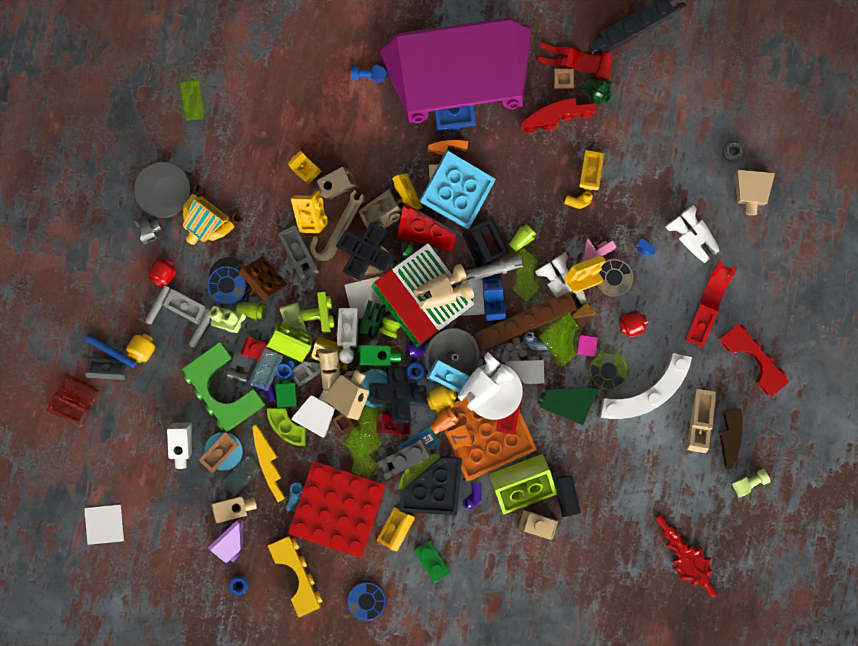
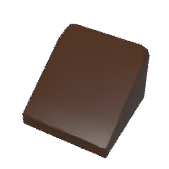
M342 413L332 419L341 435L361 424L360 419L348 418Z

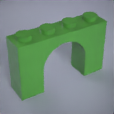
M219 342L182 370L185 372L183 374L185 380L189 384L192 382L196 388L194 392L199 399L203 398L207 403L205 405L210 415L214 414L217 417L216 423L222 431L225 429L226 432H229L263 408L266 403L255 389L230 404L221 403L213 397L210 391L212 375L216 370L233 359L223 343Z

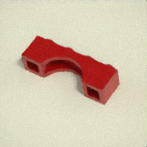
M735 324L718 341L730 354L745 352L757 361L759 376L756 384L768 397H773L789 383L787 380L788 375L783 369H778L773 364L775 360L768 353L765 355L761 350V344L756 339L752 340L748 335L750 332L744 325Z

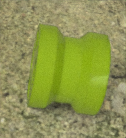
M383 318V326L378 332L396 339V332L400 328V324Z

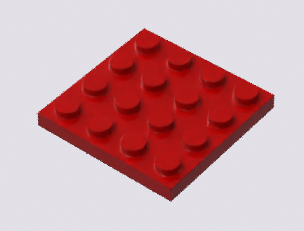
M313 460L288 534L361 558L386 484Z

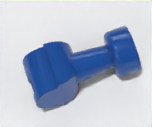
M352 65L351 80H359V77L369 78L378 84V82L386 80L387 74L385 68L379 65L373 66L372 69H360L358 65Z

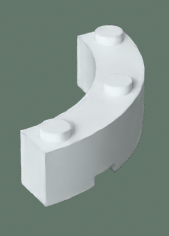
M675 353L670 354L663 373L651 387L636 396L626 399L603 398L599 417L607 419L632 418L659 407L682 384L689 370L692 357Z

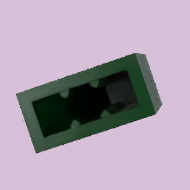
M598 389L546 390L539 397V408L584 425Z

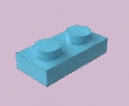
M438 359L435 360L427 375L429 378L460 393L470 378L469 375Z

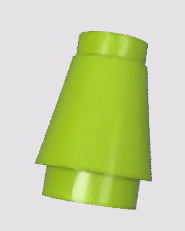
M525 224L519 228L509 245L517 252L534 240V236L537 233L528 224Z
M238 302L236 311L258 321L259 319H264L266 305L262 304V302Z

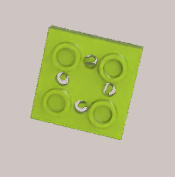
M325 292L317 293L318 308L302 309L301 319L302 322L319 319L322 332L331 333V328H334L333 316L329 315V309H332L331 297L327 296Z

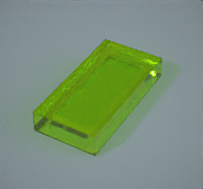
M200 81L180 83L185 120L204 119L205 114Z

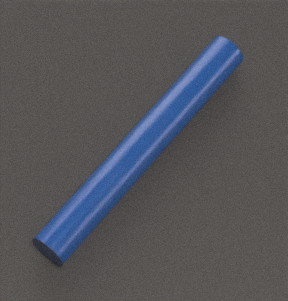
M90 334L86 336V342L132 368L136 366L137 361Z

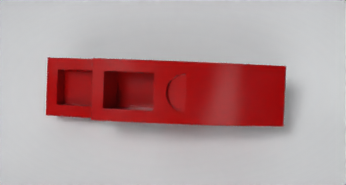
M576 98L553 103L536 111L520 125V131L525 130V133L536 132V129L544 128V131L554 130L555 126L559 125V118H562V121L572 120L575 116H581L582 119L590 118L596 112V103L576 105Z

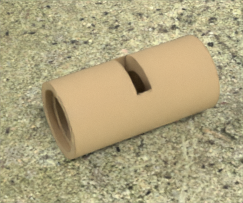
M337 348L319 350L322 387L324 390H329L339 376H341Z

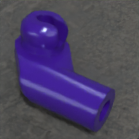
M471 483L472 494L463 500V507L465 509H473L481 502V483Z

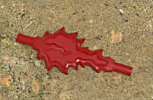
M662 515L657 516L655 520L663 529L664 538L669 540L666 546L675 551L674 555L678 557L671 562L677 565L673 569L681 574L680 580H691L692 585L699 583L701 587L704 586L712 598L715 597L718 593L710 583L709 578L712 569H709L711 557H704L701 546L697 550L693 548V544L688 547L687 542L684 543L682 541L681 533L676 532L672 526H669Z

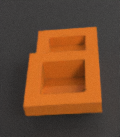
M446 140L436 142L428 146V152L444 155L448 148L467 152L469 141Z

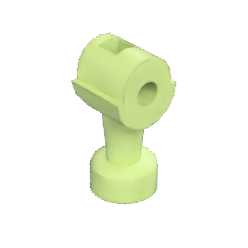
M763 468L757 471V476L749 479L747 476L733 482L732 485L738 498L749 494L751 488L759 483L763 485L769 483L770 478Z

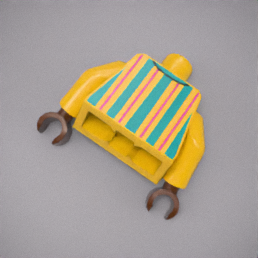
M199 184L194 186V194H191L183 205V227L189 231L185 239L192 245H195L198 239L205 242L222 238L234 228V225H240L243 221V218L239 222L234 221V217L238 213H234L231 221H228L229 217L203 198L206 194L205 188H203L202 192H197L200 187Z

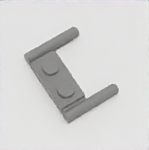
M164 285L145 322L152 324L161 306L172 310L199 325L189 342V345L194 348L197 346L211 319L209 317L211 309Z

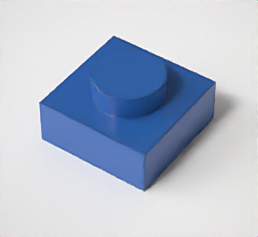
M642 238L635 245L638 248L637 252L645 257L647 255L651 257L657 250V248Z

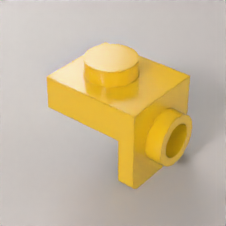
M301 151L288 162V166L308 185L322 172Z

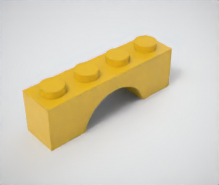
M290 535L269 544L268 548L275 564L290 566L298 576V591L291 599L298 617L321 607L320 603L323 601L319 591L315 592L312 586L315 582L311 573L307 574L305 567L307 563L305 558L299 556L297 551L299 545L296 538L292 539Z

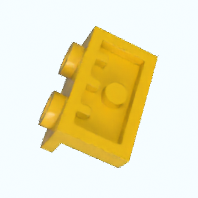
M315 191L311 196L294 195L291 198L299 233H320L327 225V216L324 212V203L320 191Z
M602 255L571 267L564 280L573 293L602 283L603 278L599 272L602 270L601 266L606 261Z

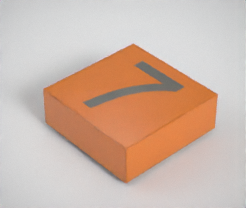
M465 424L447 432L454 450L472 443Z

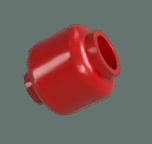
M164 258V260L156 259L148 270L149 279L160 287L168 285L176 274V269L173 268L174 263L167 258Z
M638 310L622 314L621 320H618L622 334H626L629 338L644 334L645 326L648 325L646 315H641Z

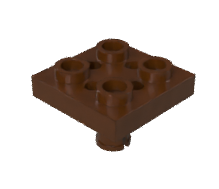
M263 257L258 258L238 272L249 284L246 287V293L252 290L248 295L255 297L258 294L263 301L288 285L282 276Z

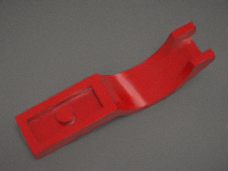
M718 260L706 284L699 307L685 338L686 341L701 347L705 345L719 312L724 292L737 269L735 266L730 268L722 265L723 262Z

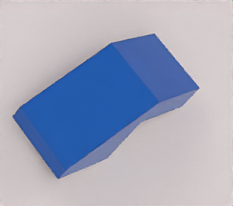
M482 278L486 320L506 319L502 278Z

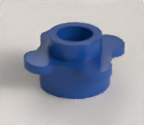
M278 359L275 362L277 366L275 371L276 377L292 378L294 375L292 372L294 362L292 360L282 361Z

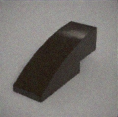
M741 408L723 411L726 430L718 431L725 469L728 470L733 469L741 446Z

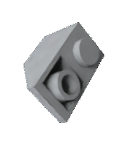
M512 357L504 362V365L510 367L518 375L523 384L545 383L544 360H539V357H528V361H520V357Z

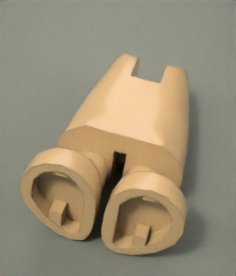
M461 264L454 267L451 276L447 277L444 273L413 291L415 297L431 293V298L418 303L420 309H429L456 302V297L459 296L466 299L474 297L469 282H465L466 274ZM465 282L459 285L458 287L452 289L451 285Z

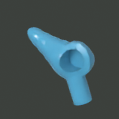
M294 482L290 486L291 493L286 507L287 511L292 510L299 502L304 487L299 482Z

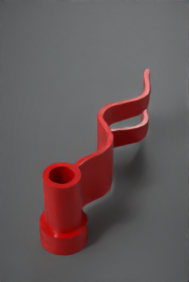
M545 43L540 44V47L549 52L568 57L559 59L537 57V61L551 66H567L582 73H592L599 80L607 81L610 79L611 73L609 70L613 54L608 52H602L601 56L583 54L569 47H553Z

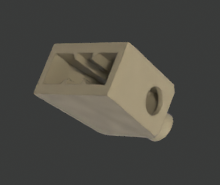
M341 167L317 180L319 186L312 189L311 194L315 191H320L321 198L332 199L358 187L351 170Z

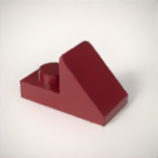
M377 414L376 433L409 434L410 423H390V414Z

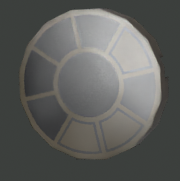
M609 259L605 261L601 266L602 270L599 272L603 281L596 286L599 291L609 297H619L631 288L633 272L630 266L622 260Z

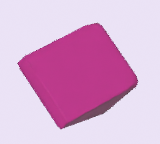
M579 335L576 355L596 357L598 338Z

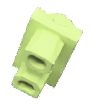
M213 306L209 313V317L212 318L210 322L212 326L231 333H237L241 328L240 323L246 318L242 313Z

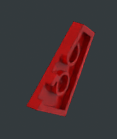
M404 203L397 238L422 245L429 244L431 247L452 252L457 232Z

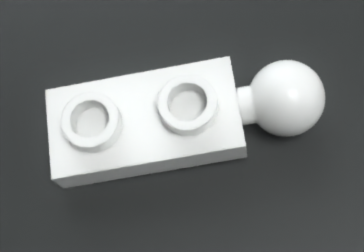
M339 308L337 346L343 347L339 353V359L343 363H350L354 359V352L351 350V347H357L358 308Z

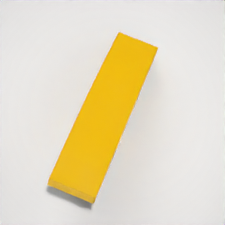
M255 425L253 426V434L260 466L276 500L280 502L286 496L276 482L282 476L272 462L278 455L259 426Z

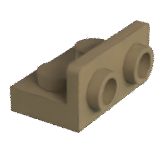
M387 190L358 210L366 228L370 222H373L385 229L401 218L403 209L399 207L393 193Z

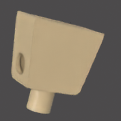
M737 170L735 172L737 203L746 204V215H757L758 205L767 204L775 173Z
M356 370L352 378L343 375L339 376L325 394L323 400L346 417L358 420L369 395V390L361 385L366 375Z
M242 496L211 503L215 523L247 516L246 511L257 509L254 498L243 500ZM238 504L239 511L233 512L232 505Z
M523 510L518 528L524 532L551 540L554 537L558 520Z

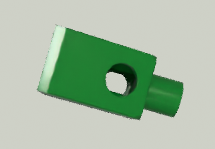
M360 345L356 347V366H390L391 362L401 361V351L391 350L390 346ZM378 353H382V359L378 358Z

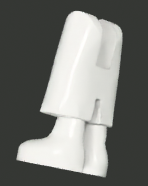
M693 204L665 227L668 231L676 230L680 232L681 236L678 239L705 263L709 260V257L701 248L704 244L713 254H717L720 250L704 221L700 220L698 222L695 216L697 209ZM682 218L690 224V229L687 228Z
M566 252L551 261L561 274L559 277L556 275L550 262L535 271L537 276H545L550 280L547 286L556 297L568 292L573 294V291L564 280V277L569 272L566 266L568 260ZM583 290L574 293L581 305L587 302Z
M489 352L484 356L485 367L483 369L478 367L458 395L461 401L469 396L471 392L476 396L467 406L470 410L477 408L500 389L498 384L501 381H512L514 378L504 366H501L492 378L489 377L501 365Z

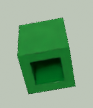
M291 379L280 380V384H276L278 408L298 406L297 385L292 383Z

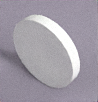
M504 364L495 369L489 377L492 378L498 369L504 366L514 378L512 381H501L498 384L500 389L483 404L473 409L484 418L492 420L505 418L511 415L521 402L523 391L520 378L510 367ZM472 392L467 396L469 403L476 397Z

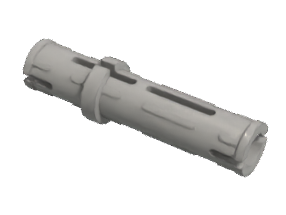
M520 255L505 260L502 258L495 263L465 270L466 279L470 282L502 272L505 274L512 269L523 267V262Z

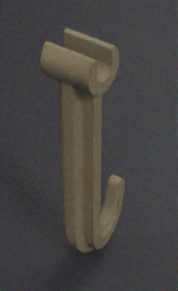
M356 190L350 194V201L323 252L319 253L316 251L318 237H313L310 244V252L317 260L328 261L336 254L338 241L344 231H348L357 211L366 200L363 194H361L359 200H356L358 195Z

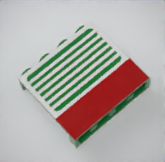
M429 244L380 277L371 286L417 348L475 305L473 298L466 299L459 296L456 297V302L429 309H420L418 303L431 298V293L415 297L413 291L444 273L447 277L452 275L448 264L441 261L437 250ZM461 283L451 285L452 289L458 287Z

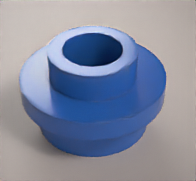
M412 362L407 366V377L410 380L419 381L424 377L425 368L421 363ZM414 368L419 369L418 375L412 374Z
M235 576L231 579L229 588L233 594L242 595L248 590L249 583L244 576ZM237 582H241L243 584V587L241 589L236 587Z

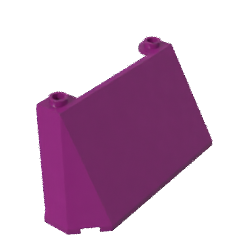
M512 17L397 33L392 37V41L387 46L383 45L379 48L381 64L386 70L388 79L409 123L423 122L428 118V111L502 101L503 106L509 109L523 107L531 46V28L526 24L523 26L518 24L516 19Z

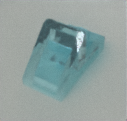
M248 456L221 483L233 496H236L262 471V468Z

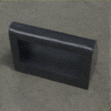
M493 219L473 226L462 233L478 267L509 253ZM486 226L489 227L500 250V253L491 256L479 231Z

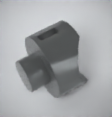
M144 216L134 221L136 226L141 229L140 239L144 245L158 239L156 232L162 230V227L157 218L150 220L148 216Z

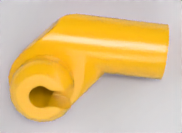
M589 191L584 192L577 198L567 195L564 204L582 209L592 202L593 195Z

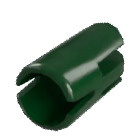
M368 300L359 328L360 334H365L372 338L377 337L386 308L385 305L380 307V304L375 302L372 307V301Z

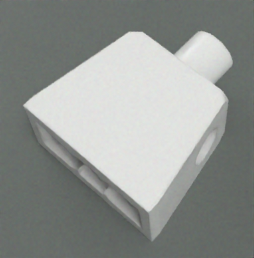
M323 390L319 399L311 395L291 419L323 438L327 434L335 411L334 407L323 400V397L328 392L327 390Z
M192 422L172 423L167 429L169 459H175V468H187L186 459L192 454Z

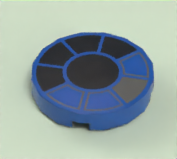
M230 266L220 267L210 275L208 291L216 302L224 305L234 304L244 296L246 281L236 268Z
M372 582L357 584L350 591L347 600L351 614L363 621L374 620L380 616L385 609L386 603L384 592L378 585Z

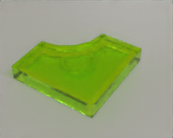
M570 313L560 317L539 335L560 366H564L577 355L574 350L573 339L580 327Z

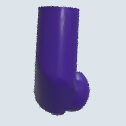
M258 378L253 382L255 390L266 393L268 402L277 400L272 382L263 378Z

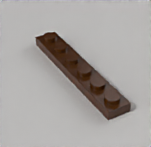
M568 292L476 332L471 336L476 340L479 352L578 309L571 293Z

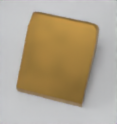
M585 303L571 317L575 319L592 316L596 313L588 303Z

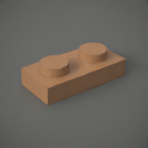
M225 432L199 461L211 473H214L240 445Z

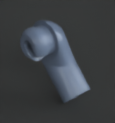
M525 332L523 340L531 350H549L548 340L539 341L533 332Z

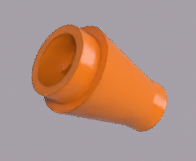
M451 407L445 408L436 420L430 424V427L438 434L457 424L459 417Z

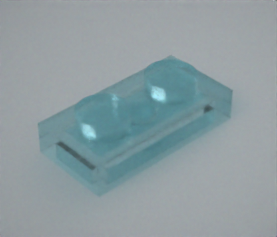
M264 348L249 384L268 391L283 355Z

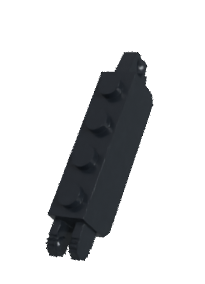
M657 0L599 32L598 36L595 37L596 41L590 44L588 48L592 54L599 50L610 52L670 19L674 13L687 5L685 2H681L672 7L670 2L673 0Z

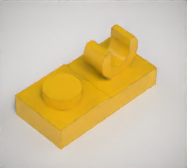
M585 150L579 187L591 191L592 189L599 190L604 153Z
M408 174L393 177L394 187L402 197L397 203H406L417 210L422 209L423 207L419 202Z

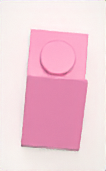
M587 238L581 262L599 255L604 256L614 250L616 245L613 241L610 243L604 241L597 246L598 250L596 251L589 238Z

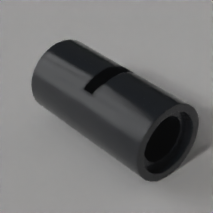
M568 475L555 478L554 484L562 517L580 514L581 510L573 476Z

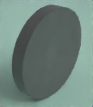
M157 162L141 171L136 179L134 192L139 206L146 213L158 218H169L183 210V205L191 195V185L187 175L178 166L168 162Z
M445 328L438 331L429 339L424 350V362L428 372L431 370L435 360L438 359L471 376L476 370L480 358L476 340L468 332L458 328Z

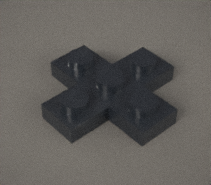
M370 222L362 238L345 230L336 245L338 249L351 255L342 272L359 282L369 266L386 274L395 256L381 249L380 246L389 232L373 222Z
M388 366L386 368L387 384L371 383L369 385L370 403L388 404L390 423L408 424L411 422L410 406L427 405L426 386L408 385L407 367Z

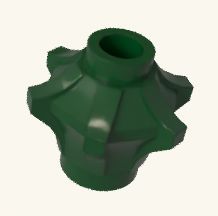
M590 77L584 84V89L589 95V102L598 105L601 102L607 103L612 97V93H610L612 81Z

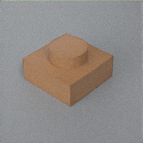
M554 69V89H573L574 69Z

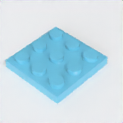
M446 151L419 202L465 229H469L496 179L451 152Z

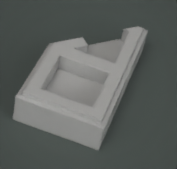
M303 361L292 369L294 373L292 378L299 388L321 373L320 363Z

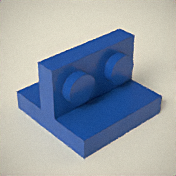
M473 105L435 110L437 130L452 129V132L460 131L461 127L476 125Z

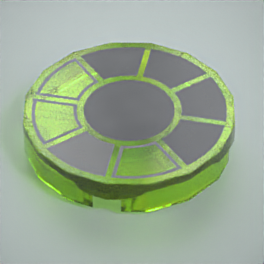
M605 352L596 356L589 368L590 378L594 385L604 390L620 387L626 380L628 373L627 364L624 359L612 352Z

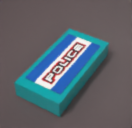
M428 427L397 446V448L401 450L424 439L428 449H431L440 442L432 429Z

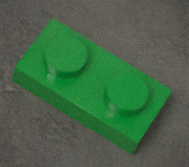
M430 540L414 549L415 554L433 583L450 574Z

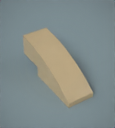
M696 390L687 450L702 453L708 451L711 429L713 427L716 392Z

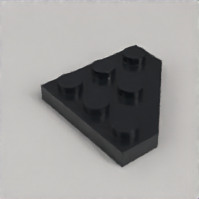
M442 456L402 489L399 512L457 515L462 457Z

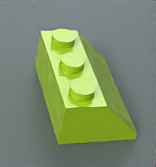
M543 454L489 474L503 515L557 495Z

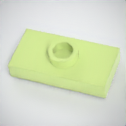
M298 302L280 307L284 322L292 325L294 330H304L307 332L305 323L301 319V310Z

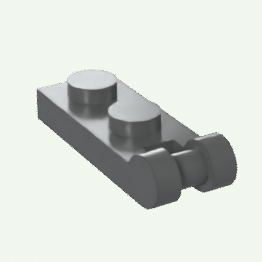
M294 225L278 233L302 282L308 276L318 274L319 271L296 226ZM308 263L309 268L303 270L301 265Z
M245 327L242 328L227 375L228 379H237L241 383L246 384L254 359L241 355V351L247 336L260 341L261 332ZM238 366L244 367L243 373L236 371Z
M421 439L378 461L377 465L379 468H382L383 476L386 480L431 457L432 454L424 439ZM389 462H392L395 467L394 469H390Z

